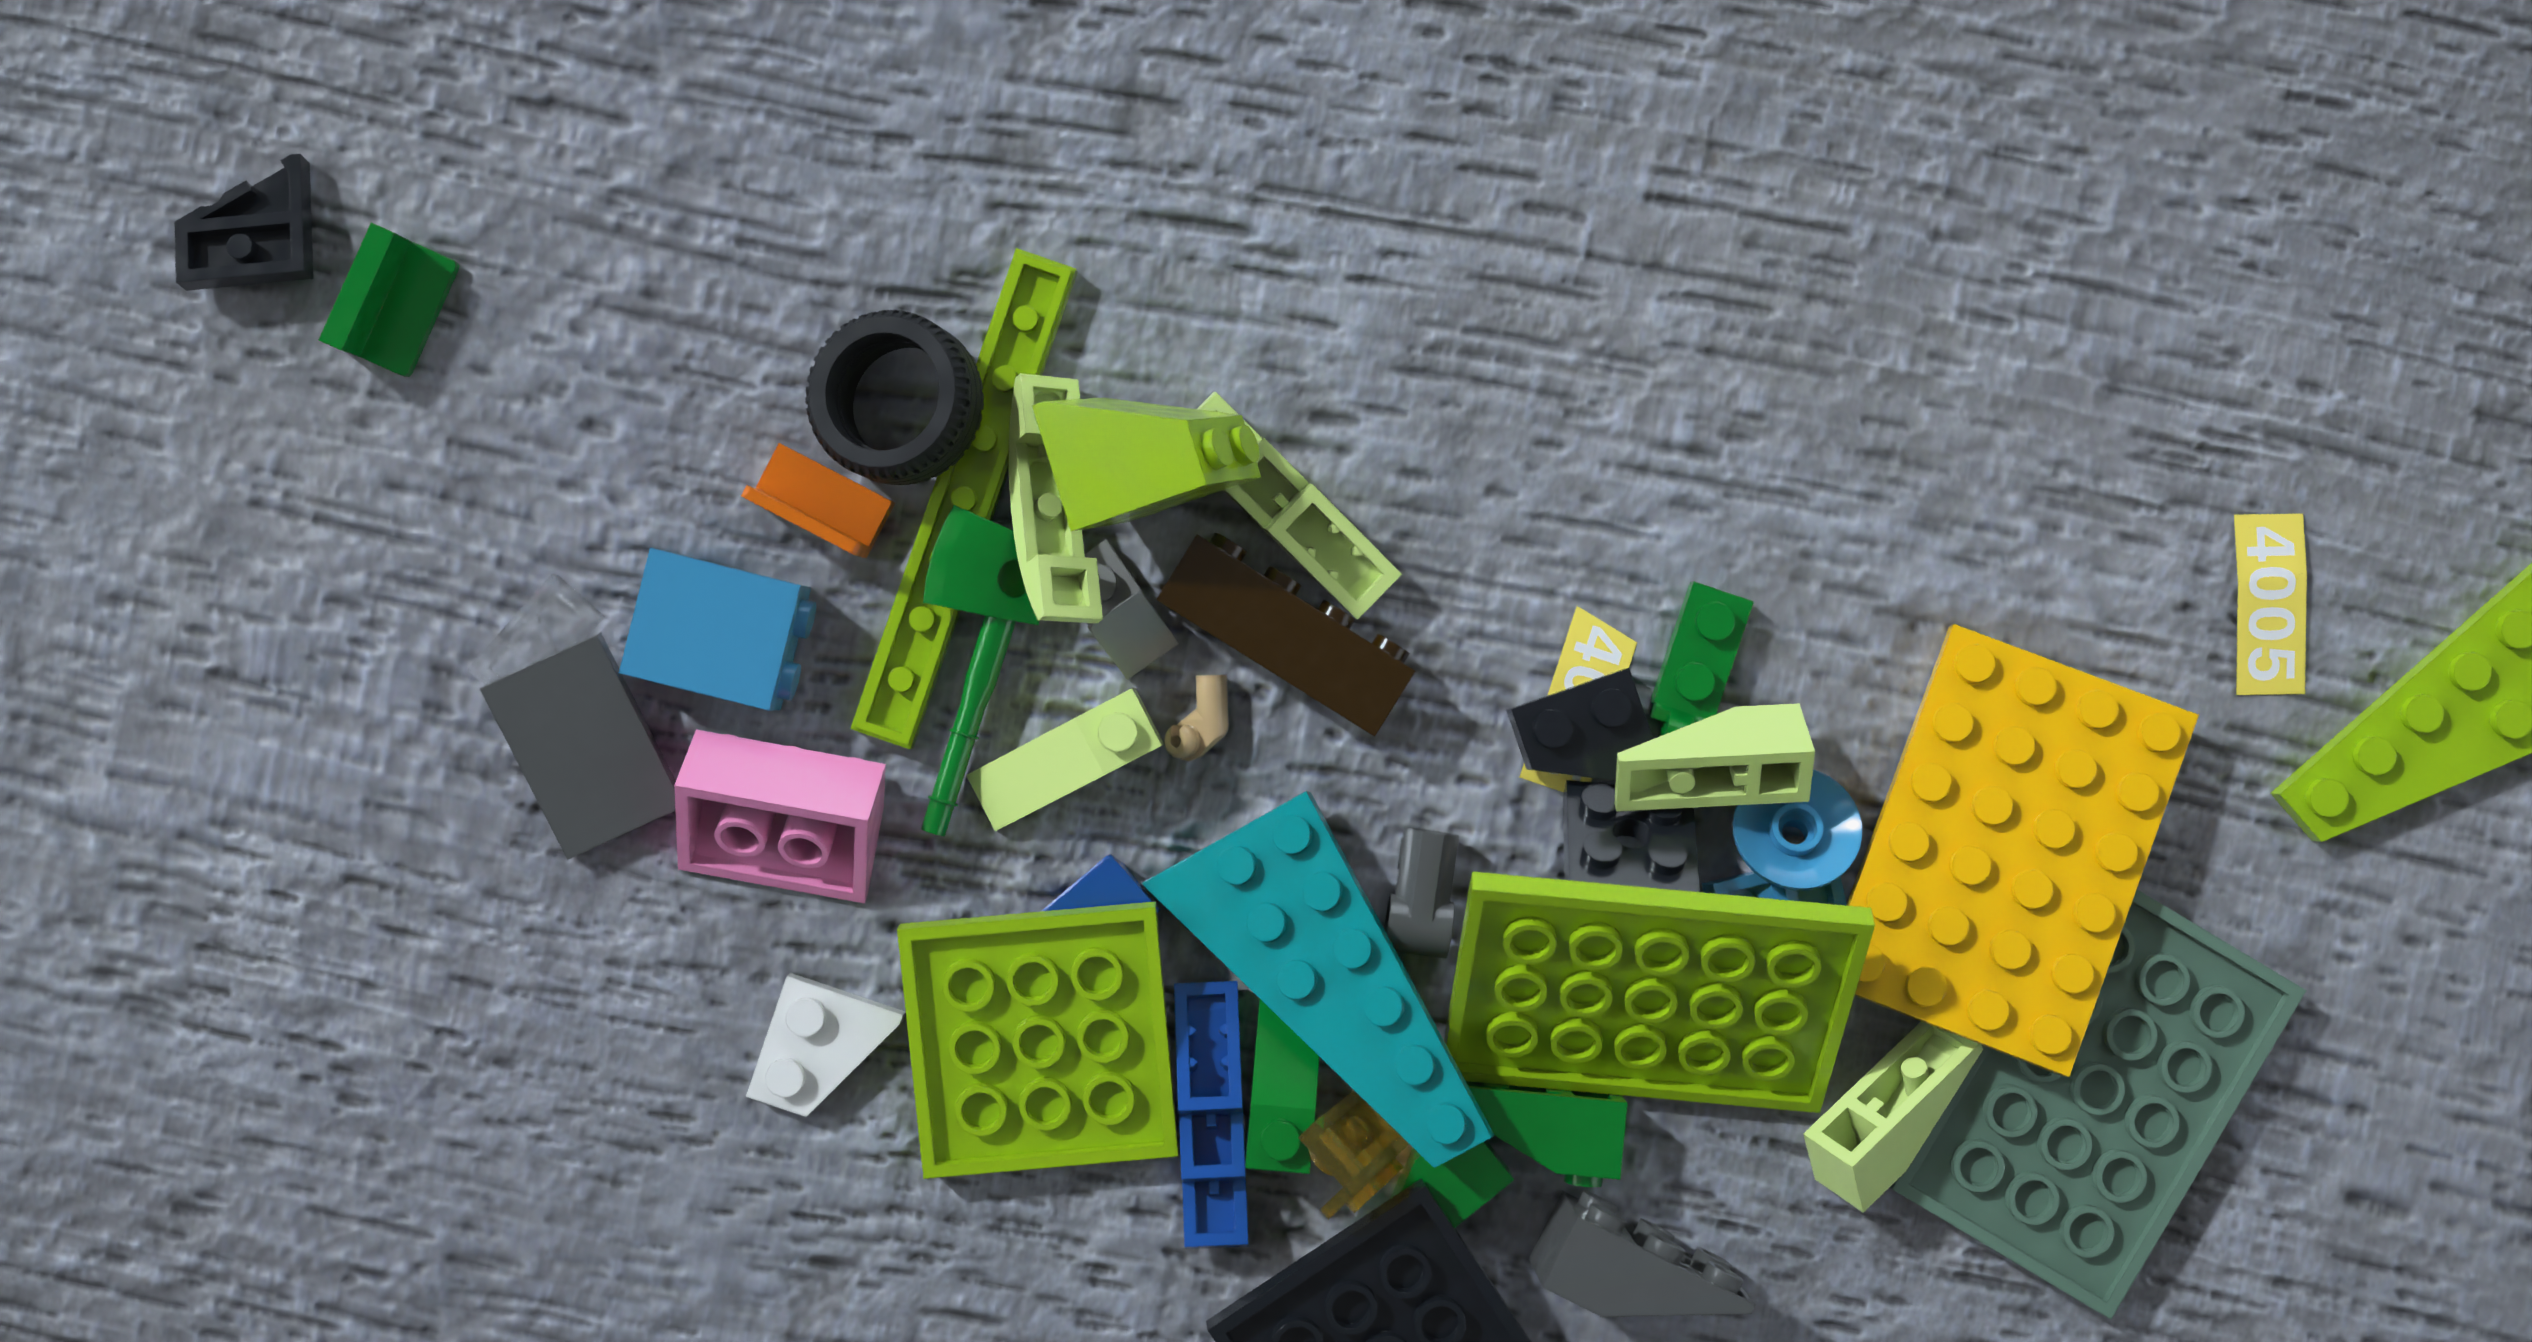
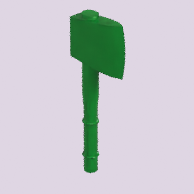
M953 505L932 551L926 575L923 603L980 614L985 617L965 677L958 713L953 728L949 729L951 735L932 795H928L930 801L921 826V830L943 837L946 835L954 807L958 806L956 800L975 740L979 739L977 734L981 721L996 687L1016 622L1039 625L1040 621L1033 611L1024 586L1016 552L1013 528L1011 530L956 505Z

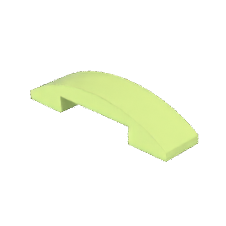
M1020 373L1014 381L1010 415L1009 491L1014 540L1024 586L1038 620L1098 624L1103 620L1097 558L1085 557L1082 530L1070 531L1032 405L1044 401L1080 399L1078 379Z

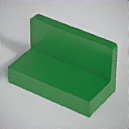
M371 222L318 340L341 351L361 357L396 374L410 377L459 271L460 266L458 262Z

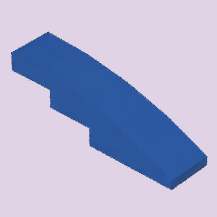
M1238 982L1175 983L1177 1093L1183 1191L1184 1248L1249 1247Z

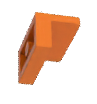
M778 443L756 488L746 485L741 497L843 550L867 559L895 505V502L781 443Z

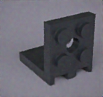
M1566 780L1563 793L1565 880L1700 892L1694 808L1616 812L1614 804L1615 785ZM1617 837H1634L1641 841L1644 846L1640 848L1626 847L1621 844Z

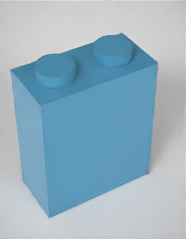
M650 548L619 673L768 711L781 710L783 699L792 701L799 683L801 664L794 663L793 660L799 637L807 639L814 623L816 602L809 600L812 587Z

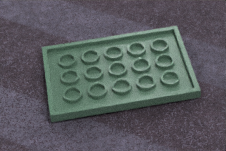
M2136 890L2070 1077L2058 1075L1982 1045L1983 1051L1909 1168L1890 1188L2107 1318L2112 1319L2307 990L2153 898Z

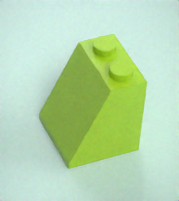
M1111 398L1044 401L1032 405L1071 532L1131 522L1261 477L1257 465L1259 459L1258 442L1252 430L1245 425L1242 415Z

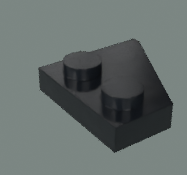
M291 154L280 160L284 168L252 186L247 181H244L223 193L220 200L215 204L200 206L174 221L176 283L186 291L314 279L310 163L301 154Z
M1629 668L1618 670L1506 710L1526 770L1616 781L1617 753L1653 739Z

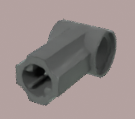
M1404 827L1397 866L1398 874L1395 894L1391 893L1389 896L1384 930L1396 952L1447 958L1454 921V902H1450L1459 835Z

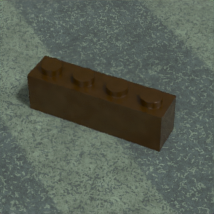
M1215 532L1210 541H1207L1197 534L1156 600L1375 737L1416 672L1404 664L1410 653L1378 633L1372 643L1354 633L1350 628L1356 619L1324 599L1318 609L1298 598L1296 594L1302 585L1269 565L1264 575L1242 562L1247 551L1223 535Z

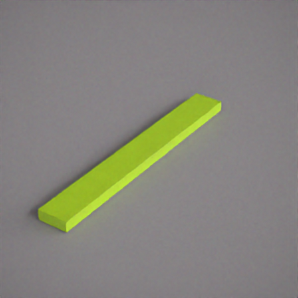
M1018 248L1014 252L976 363L984 394V409L981 411L982 420L979 431L975 432V440L972 442L969 450L966 449L964 451L965 455L954 466H950L949 470L937 476L850 728L852 730L910 750L914 748L961 610L923 603L926 575L932 551L953 505L992 521L1009 473V431L1014 381L1020 373L1042 376L1078 273L1076 268Z

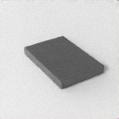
M601 632L480 688L567 860L675 811L674 785L676 780L623 675L619 673V667Z

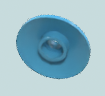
M1814 769L1809 802L1736 805L1733 815L1734 841L1744 862L1763 880L1789 890H1813L1836 881L1852 865L1861 846L1862 822L1854 800L1836 780ZM1786 827L1798 828L1803 833L1804 842L1800 844L1789 843L1783 837L1782 829Z

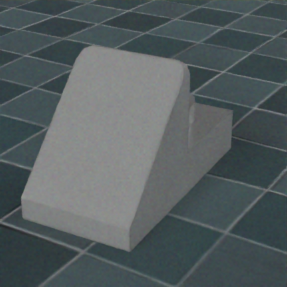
M1105 539L1085 553V557L1097 558L1103 620L1098 624H1087L1093 636L1128 680L1173 649L1179 642L1112 546Z

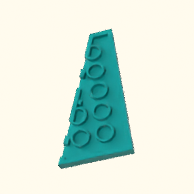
M1303 792L1141 883L1431 1166L1436 1168L1494 1136L1491 1127L1311 792Z

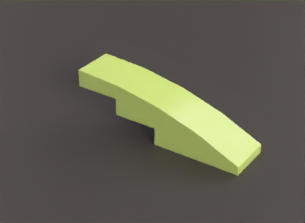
M1213 392L1197 408L1198 410L1238 414L1217 392ZM1244 420L1245 425L1252 430L1258 442L1259 459L1257 465L1261 477L1224 489L1223 491L1358 620L1402 574L1313 484H1310L1265 438L1260 437Z

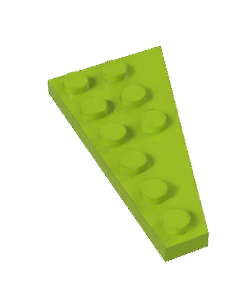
M2532 563L2270 793L2311 841H2326L2532 753Z

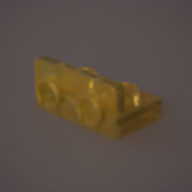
M1354 1090L1318 1118L1298 1137L1309 1149V1154L1314 1164L1325 1174L1334 1176L1343 1186L1320 1209L1328 1220L1344 1205L1355 1214L1404 1168L1396 1157L1409 1145Z

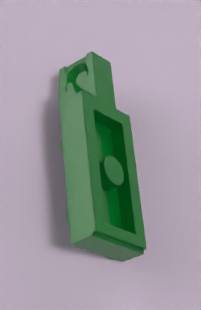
M1695 581L1690 582L1650 702L1654 703L1650 718L1663 722L1658 737L1717 714L1754 601Z

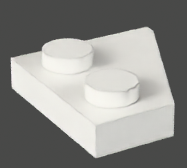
M790 973L786 976L746 1097L807 1117L903 1022L906 1012Z

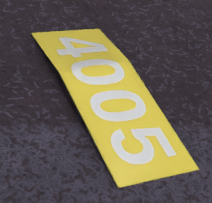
M2303 513L2234 515L2238 578L2236 695L2305 694L2307 566Z

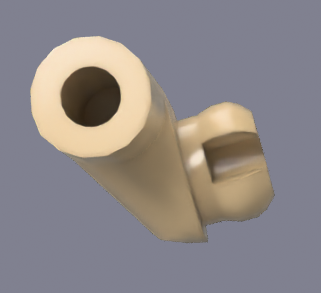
M1227 675L1196 676L1197 708L1180 723L1172 725L1164 737L1165 748L1174 758L1185 761L1201 758L1228 732Z

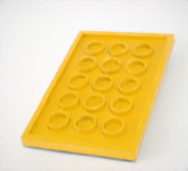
M1951 625L1946 633L1846 906L1871 908L1875 924L1855 996L2050 1072L2070 1077L2199 714L1959 625Z

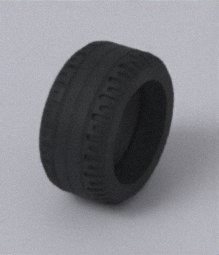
M882 310L870 312L840 326L841 330L834 331L832 336L825 341L826 345L818 350L819 353L814 358L815 364L810 367V374L807 377L809 386L805 390L808 420L813 427L812 431L825 452L845 469L887 485L903 486L918 484L931 480V478L937 477L949 470L950 466H954L965 455L964 451L966 449L969 450L972 442L975 440V432L979 431L982 420L981 411L984 409V394L982 392L983 385L980 373L977 370L974 359L965 346L951 333L932 321L906 311ZM918 348L928 354L937 372L939 396L935 412L926 428L909 443L890 450L879 451L872 449L863 441L854 420L853 401L857 385L868 367L881 356L898 349Z

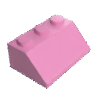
M696 729L674 785L678 870L865 904L884 809L886 764Z

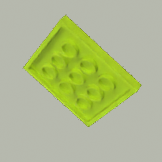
M1156 901L903 923L899 925L897 935L923 1179L1178 1157L1179 1146Z

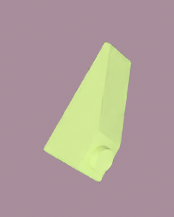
M1131 688L966 776L994 830L997 831L1157 749L1164 742L1136 688Z
M1800 703L1733 707L1617 753L1614 801L1616 812L1809 802L1815 749Z
M1921 1021L1803 1133L1815 1180L1864 1213L1907 1171L1983 1051L1982 1045Z

